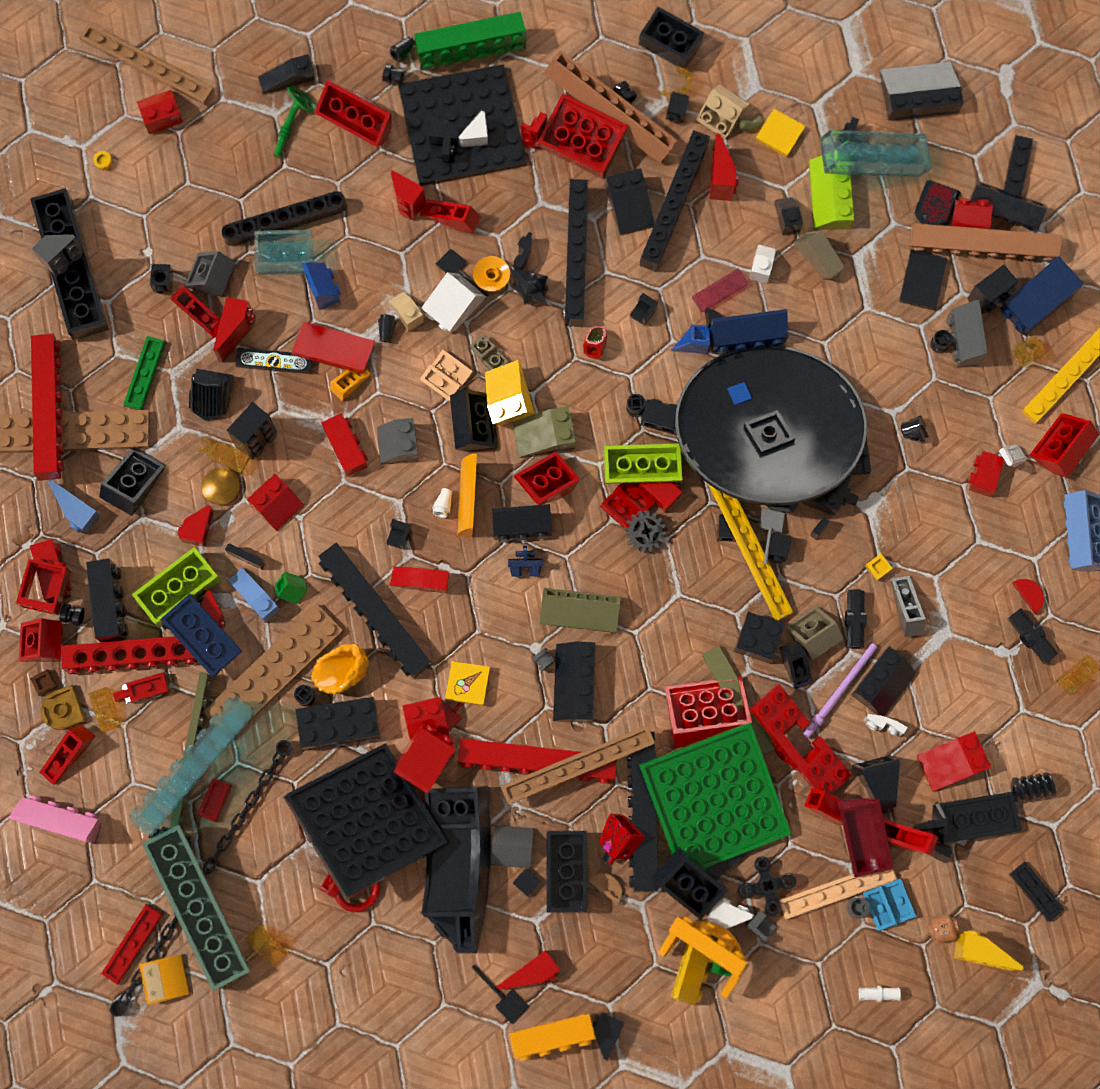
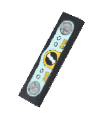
M238 347L235 366L239 368L311 374L312 360L293 356L292 352Z

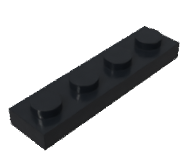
M1015 135L1003 190L1022 196L1033 143L1032 138Z

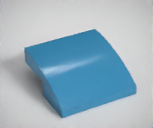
M902 878L863 893L865 900L869 903V910L878 931L917 916Z

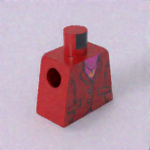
M609 814L599 840L602 847L606 850L603 860L608 864H614L616 859H629L645 838L624 814Z

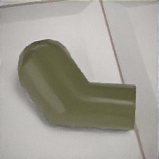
M760 116L752 121L746 120L744 117L737 121V125L745 132H753L764 124Z

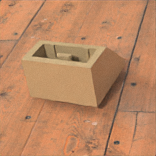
M718 85L712 89L696 120L715 133H720L724 139H727L737 126V121L743 117L750 104L722 85Z

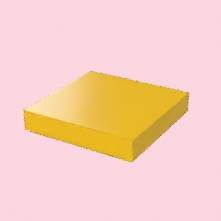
M773 109L755 140L787 157L805 129V126Z

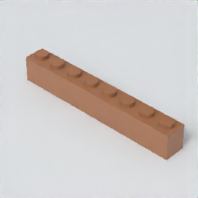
M559 50L543 74L578 101L627 124L628 127L624 136L657 162L661 163L677 140L563 51Z
M911 223L909 246H914V250L925 251V247H932V251L943 252L945 248L951 249V253H962V250H969V254L980 255V251L988 252V256H999V253H1006V257L1017 258V254H1023L1024 258L1027 259L1043 256L1042 260H1054V257H1060L1062 235Z

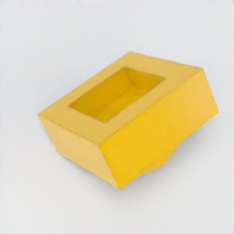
M879 554L865 565L876 581L893 569L882 554Z

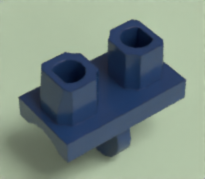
M523 546V551H516V557L523 558L508 559V567H510L512 577H521L522 567H529V576H540L543 560L542 558H527L535 557V551H527V546Z

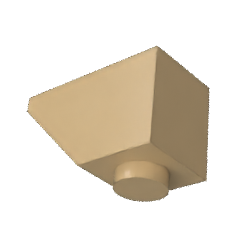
M405 292L388 301L408 332L424 323L423 314Z

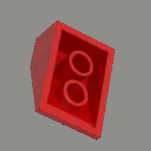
M716 133L712 151L709 199L731 201L732 196L736 195L739 176H736V167L721 134Z
M226 297L213 348L219 362L223 363L248 334L251 325L253 326L256 316L249 301Z
M557 451L514 475V478L537 505L561 499L571 493L580 480Z
M441 697L402 705L410 740L422 723L433 725L437 728V732L442 735H449Z
M975 731L917 755L932 792L991 768Z

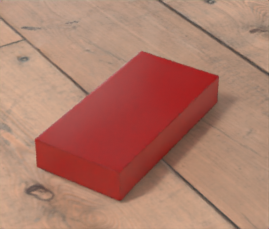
M212 778L197 815L217 822L231 785Z

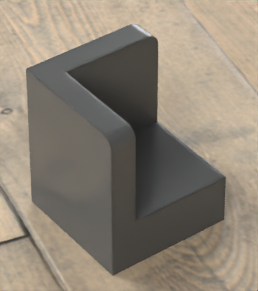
M761 910L745 926L762 942H766L771 933L776 929V926L766 918V915Z

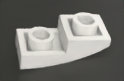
M868 714L863 719L866 722V726L871 730L880 731L885 726L887 727L886 730L894 736L903 735L907 729L903 724L880 715Z

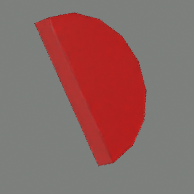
M1019 579L1012 582L1032 612L1036 614L1042 608L1044 602V595L1040 586L1029 579Z

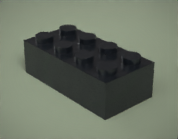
M110 558L86 562L95 639L99 642L124 641L126 636L129 635L127 624H124L126 608L125 605H122L121 599L124 598V590L119 583V579H122L121 569Z
M374 697L295 709L300 748L303 751L381 738Z
M587 831L546 832V913H587Z

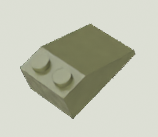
M569 406L549 409L513 421L519 458L575 448L576 440Z

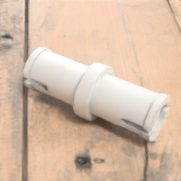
M881 986L876 988L859 987V1001H900V988H882Z

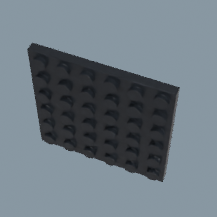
M504 64L401 83L398 86L420 186L527 165ZM483 111L485 113L488 145L454 146V156H450V163L442 162L443 145L429 143L430 120H445L453 124L457 129L459 140L462 132Z
M386 743L285 794L283 797L345 900L447 844L446 838L412 784L394 773L397 760Z

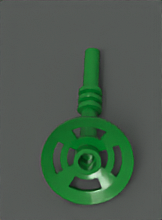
M292 85L288 87V92L293 99V106L278 134L279 140L274 152V156L277 158L281 157L285 142L289 139L290 127L298 110L304 109L307 112L314 113L317 107L305 92Z

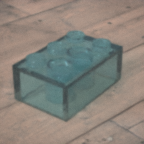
M311 230L255 231L254 267L257 274L304 273L302 264L313 263V236Z

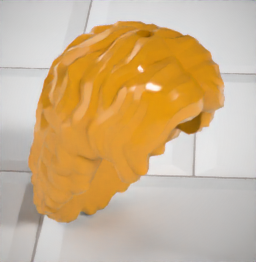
M358 644L340 645L335 650L317 659V664L314 666L311 675L312 682H314L316 688H319V691H324L327 694H339L348 690L366 676L369 660L362 647Z

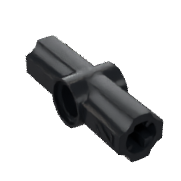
M861 589L847 591L845 627H847V648L850 649L864 648V628H866L867 614L864 611L865 591Z
M1022 608L1007 618L1020 634L1019 637L1022 643L1027 648L1032 649L1043 664H1046L1058 654L1045 638L1046 634L1038 624H1034Z

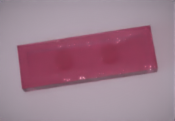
M738 268L694 294L692 299L703 313L706 308H711L746 287L749 282Z

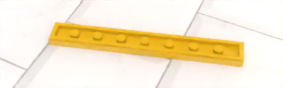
M709 485L775 621L794 613L769 561L766 565L763 563L765 553L739 500Z

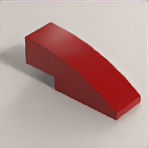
M393 567L390 586L447 594L450 573L448 571L426 568Z

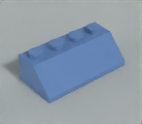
M1087 490L1064 494V508L1067 518L1065 524L1068 530L1067 545L1069 547V564L1071 569L1077 571H1100V495Z

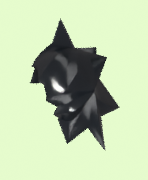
M510 266L514 278L513 286L523 299L524 305L537 302L547 303L544 297L549 290L546 283L548 276L522 271Z

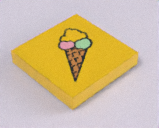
M452 661L445 700L484 706L491 668Z

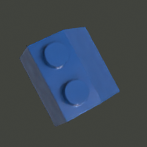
M303 263L302 266L319 310L339 303L341 292L338 284H333L332 279H334L331 268L327 269L325 263Z

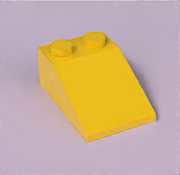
M520 360L485 372L487 404L493 424L502 426L535 414Z
M964 931L963 934L957 935L953 959L1010 971H1023L1021 964L987 938L980 937L981 933Z

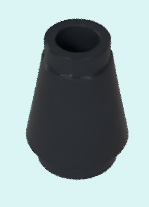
M408 36L392 45L389 50L390 56L397 62L403 61L415 45L414 39Z
M388 314L380 315L378 319L380 342L390 343L396 325L395 316Z

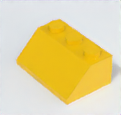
M686 943L670 998L695 1005L696 1002L699 1003L703 991L700 990L702 982L705 983L709 971H706V967L712 960L688 943Z

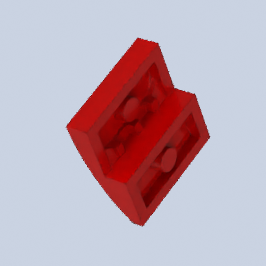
M621 483L601 503L600 507L623 528L629 527L626 521H632V514L638 516L637 512L642 511L644 515V512L648 511L655 504V501L635 483Z

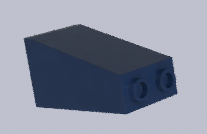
M1058 256L1006 300L1000 309L1003 316L1011 320L1015 329L1025 336L1073 298L1084 283Z

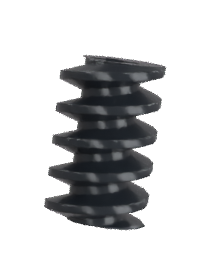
M1048 772L1043 773V775L1038 773L1035 777L1028 775L1027 778L1025 776L1012 778L1011 792L1014 794L1015 802H1017L1018 796H1020L1022 801H1025V795L1028 796L1029 800H1033V794L1036 795L1037 799H1040L1042 792L1045 798L1048 797L1049 791L1052 796H1056L1055 783Z

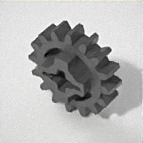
M638 511V516L632 514V521H626L629 527L624 528L625 531H628V534L624 537L630 538L628 545L635 544L634 550H638L640 547L641 552H645L646 548L648 551H653L652 546L659 548L658 541L664 542L661 535H666V532L662 531V528L666 526L665 524H660L662 518H655L657 513L650 515L649 511H645L643 515L642 511ZM646 519L651 520L655 525L649 524ZM644 528H648L646 534H642ZM657 532V533H656V537H655V539L653 540L652 537H653L654 533ZM639 537L644 544L639 543L635 538Z

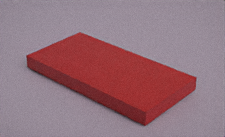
M303 322L293 346L292 355L364 374L375 341Z

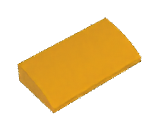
M470 454L461 461L457 537H472L477 454Z

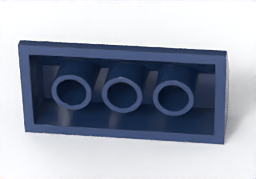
M787 309L712 319L709 329L712 352L722 354L734 349L736 351L746 350L749 346H754L756 349L772 344L773 346L783 345L788 338Z

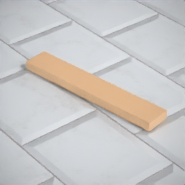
M893 869L854 877V874L781 899L778 902L786 920L897 880Z

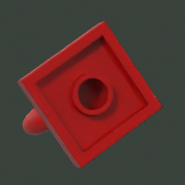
M329 873L319 889L333 899L335 898L338 905L344 910L359 913L375 904L380 893V882L372 885L370 897L364 903L358 905L350 904L343 898Z

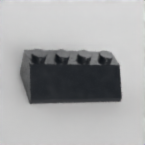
M575 641L556 644L553 721L592 723L595 642Z

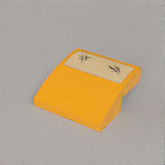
M181 954L139 964L147 1005L189 994Z

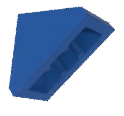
M690 324L688 331L670 351L707 354L710 344L709 327Z

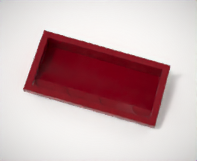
M864 798L837 802L854 877L894 869L879 799Z

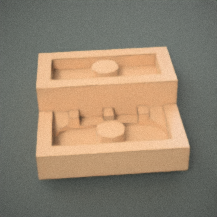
M442 350L434 363L429 365L420 380L450 401V395L459 392L474 371L445 350Z

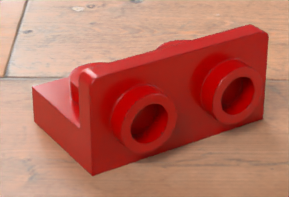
M540 112L538 117H534L531 126L525 123L521 124L522 142L527 147L539 149L537 141L548 122L547 114Z

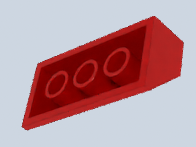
M326 80L314 113L376 147L385 144L392 128V114L338 84Z

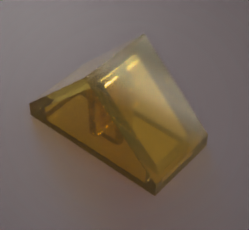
M261 924L246 937V940L254 950L273 967L288 953Z

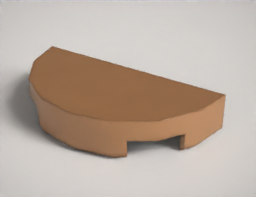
M599 873L587 880V883L617 905L620 904L622 888L620 882L614 876L607 873Z

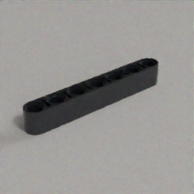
M339 191L330 192L229 223L222 228L221 233L228 246H237L341 214L346 209L345 197ZM334 201H341L338 205L333 204ZM318 206H323V207H324V208L321 209V210H316V209H315V208L318 207ZM301 211L306 212L304 215H298ZM282 217H288L286 221L280 220ZM265 222L271 223L269 226H262ZM247 228H253L250 232H245ZM235 233L233 237H227L228 234Z

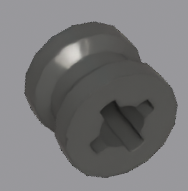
M545 648L536 654L532 661L537 663L539 670L543 672L556 659L550 656L549 650Z

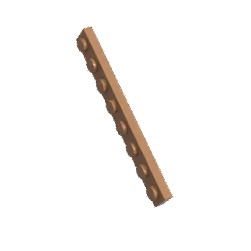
M88 23L79 37L82 42L204 106L214 92L211 86Z
M646 725L501 786L507 804L510 805L652 746L655 742Z

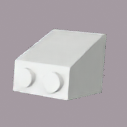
M447 272L422 306V309L429 319H435L440 323L438 326L442 330L455 332L487 296L460 274Z

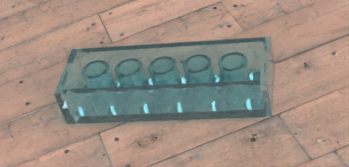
M829 130L819 139L825 174L921 177L932 169L926 134Z

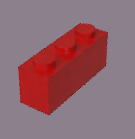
M342 413L321 422L346 477L367 468L365 462L368 460L364 450L360 451L358 447L360 441L356 433L352 435L350 431L352 425L348 417L344 418Z
M53 539L29 545L33 560L39 557L46 559L47 563L54 564L56 561L65 564L64 561H61L60 557L62 554L61 546ZM37 569L36 572L43 598L47 603L54 602L61 574ZM68 580L63 599L71 597L72 585L70 580Z

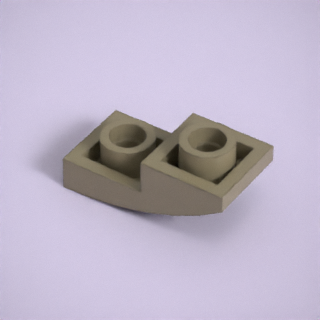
M484 334L469 345L489 370L509 363Z

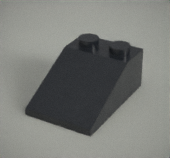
M639 168L606 177L605 188L619 235L653 227L655 222L642 169Z
M132 447L101 483L99 498L132 516L146 499L165 469V465Z

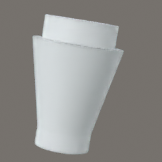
M446 488L441 490L432 507V513L435 516L447 518L450 514L453 493L451 490Z

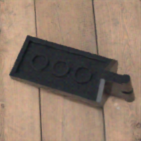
M1013 792L932 805V820L913 826V829L923 832L934 830L941 844L1022 831Z

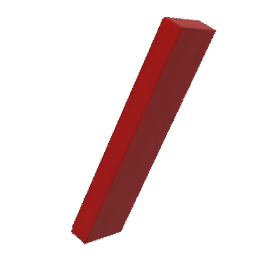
M145 904L101 975L119 985L164 914Z

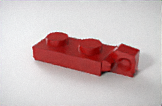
M162 672L128 682L122 686L123 690L114 692L113 696L116 702L126 700V703H133L168 693L170 690L166 675Z

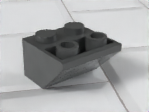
M45 235L32 248L40 262L56 277L59 274H63L68 269V266L73 261H77L84 252L74 235Z

